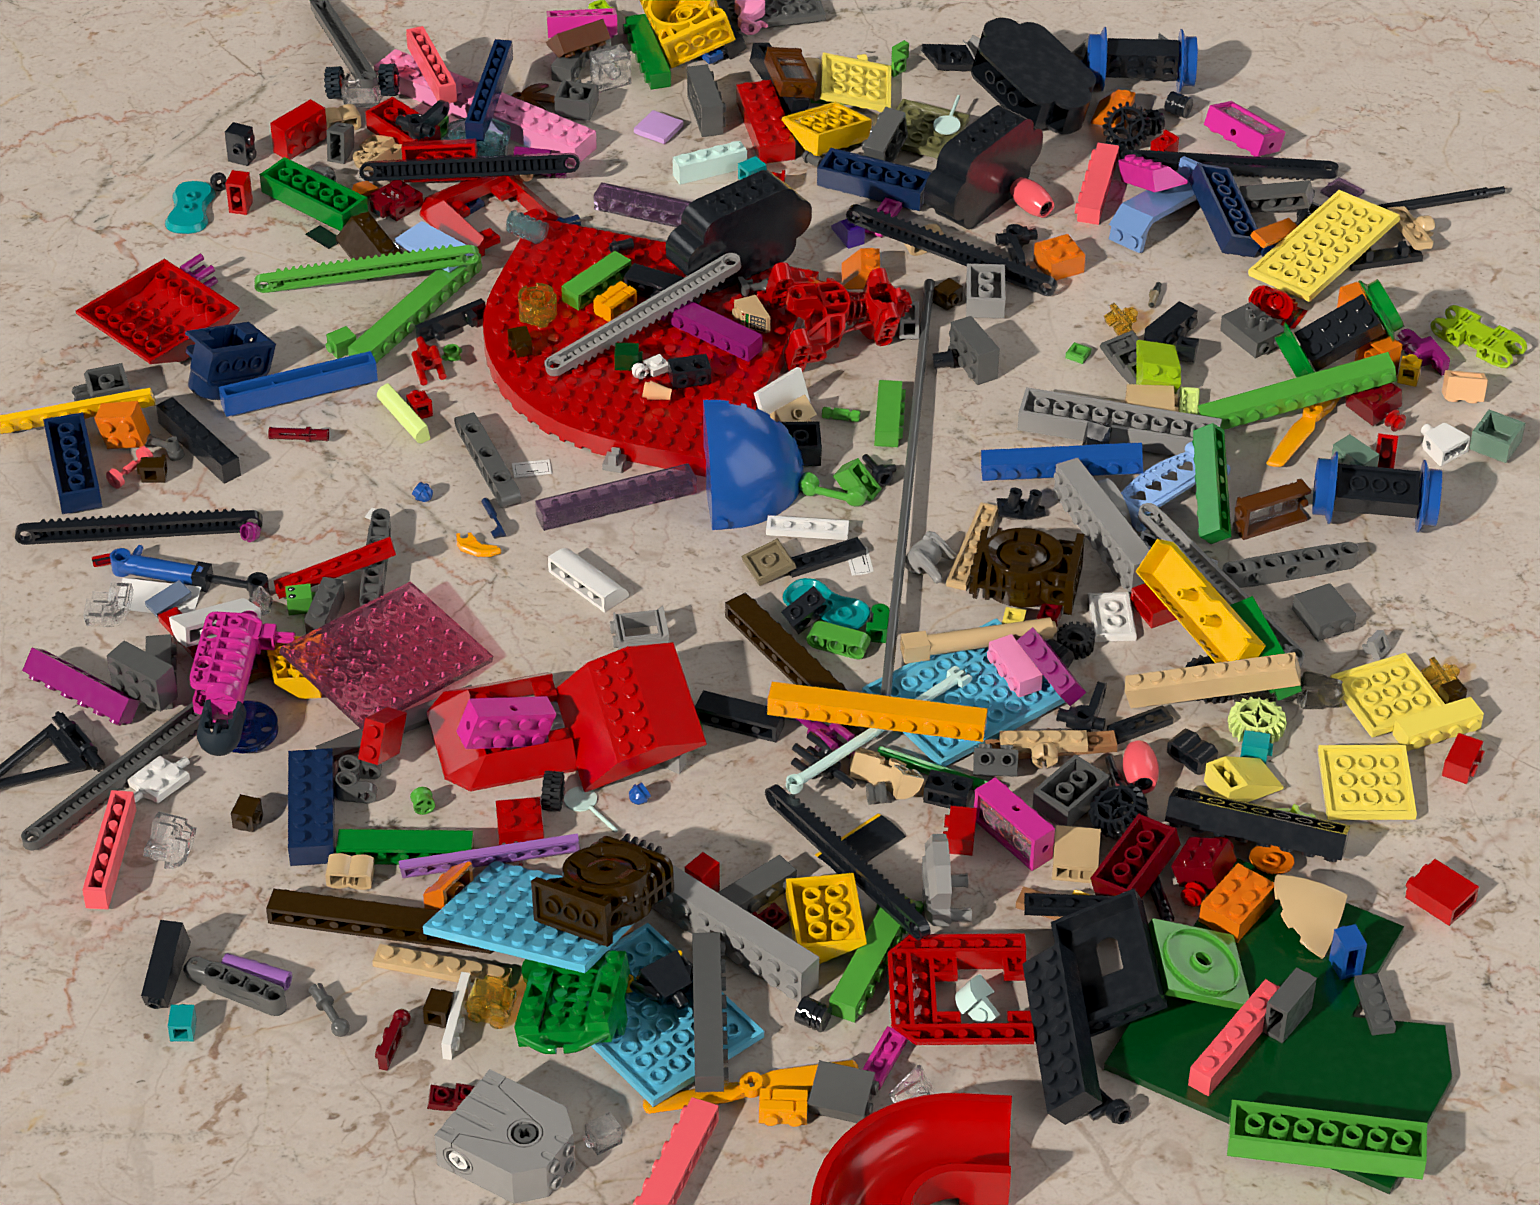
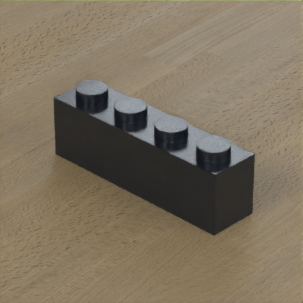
M636 263L624 275V283L636 289L637 295L647 298L653 297L655 293L661 292L684 279V277ZM701 292L698 298L696 296L693 297L692 302L699 305L703 299V293Z
M705 690L702 691L695 705L702 725L775 743L785 725V717L767 715L766 705Z

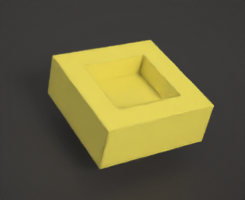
M1006 607L1002 624L1025 621L1026 610Z

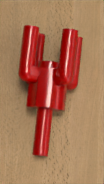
M418 337L416 339L418 349L413 351L411 355L420 384L423 386L427 385L428 380L425 371L432 368L437 370L440 380L446 379L447 376L438 347L436 345L429 346L425 343L423 337Z

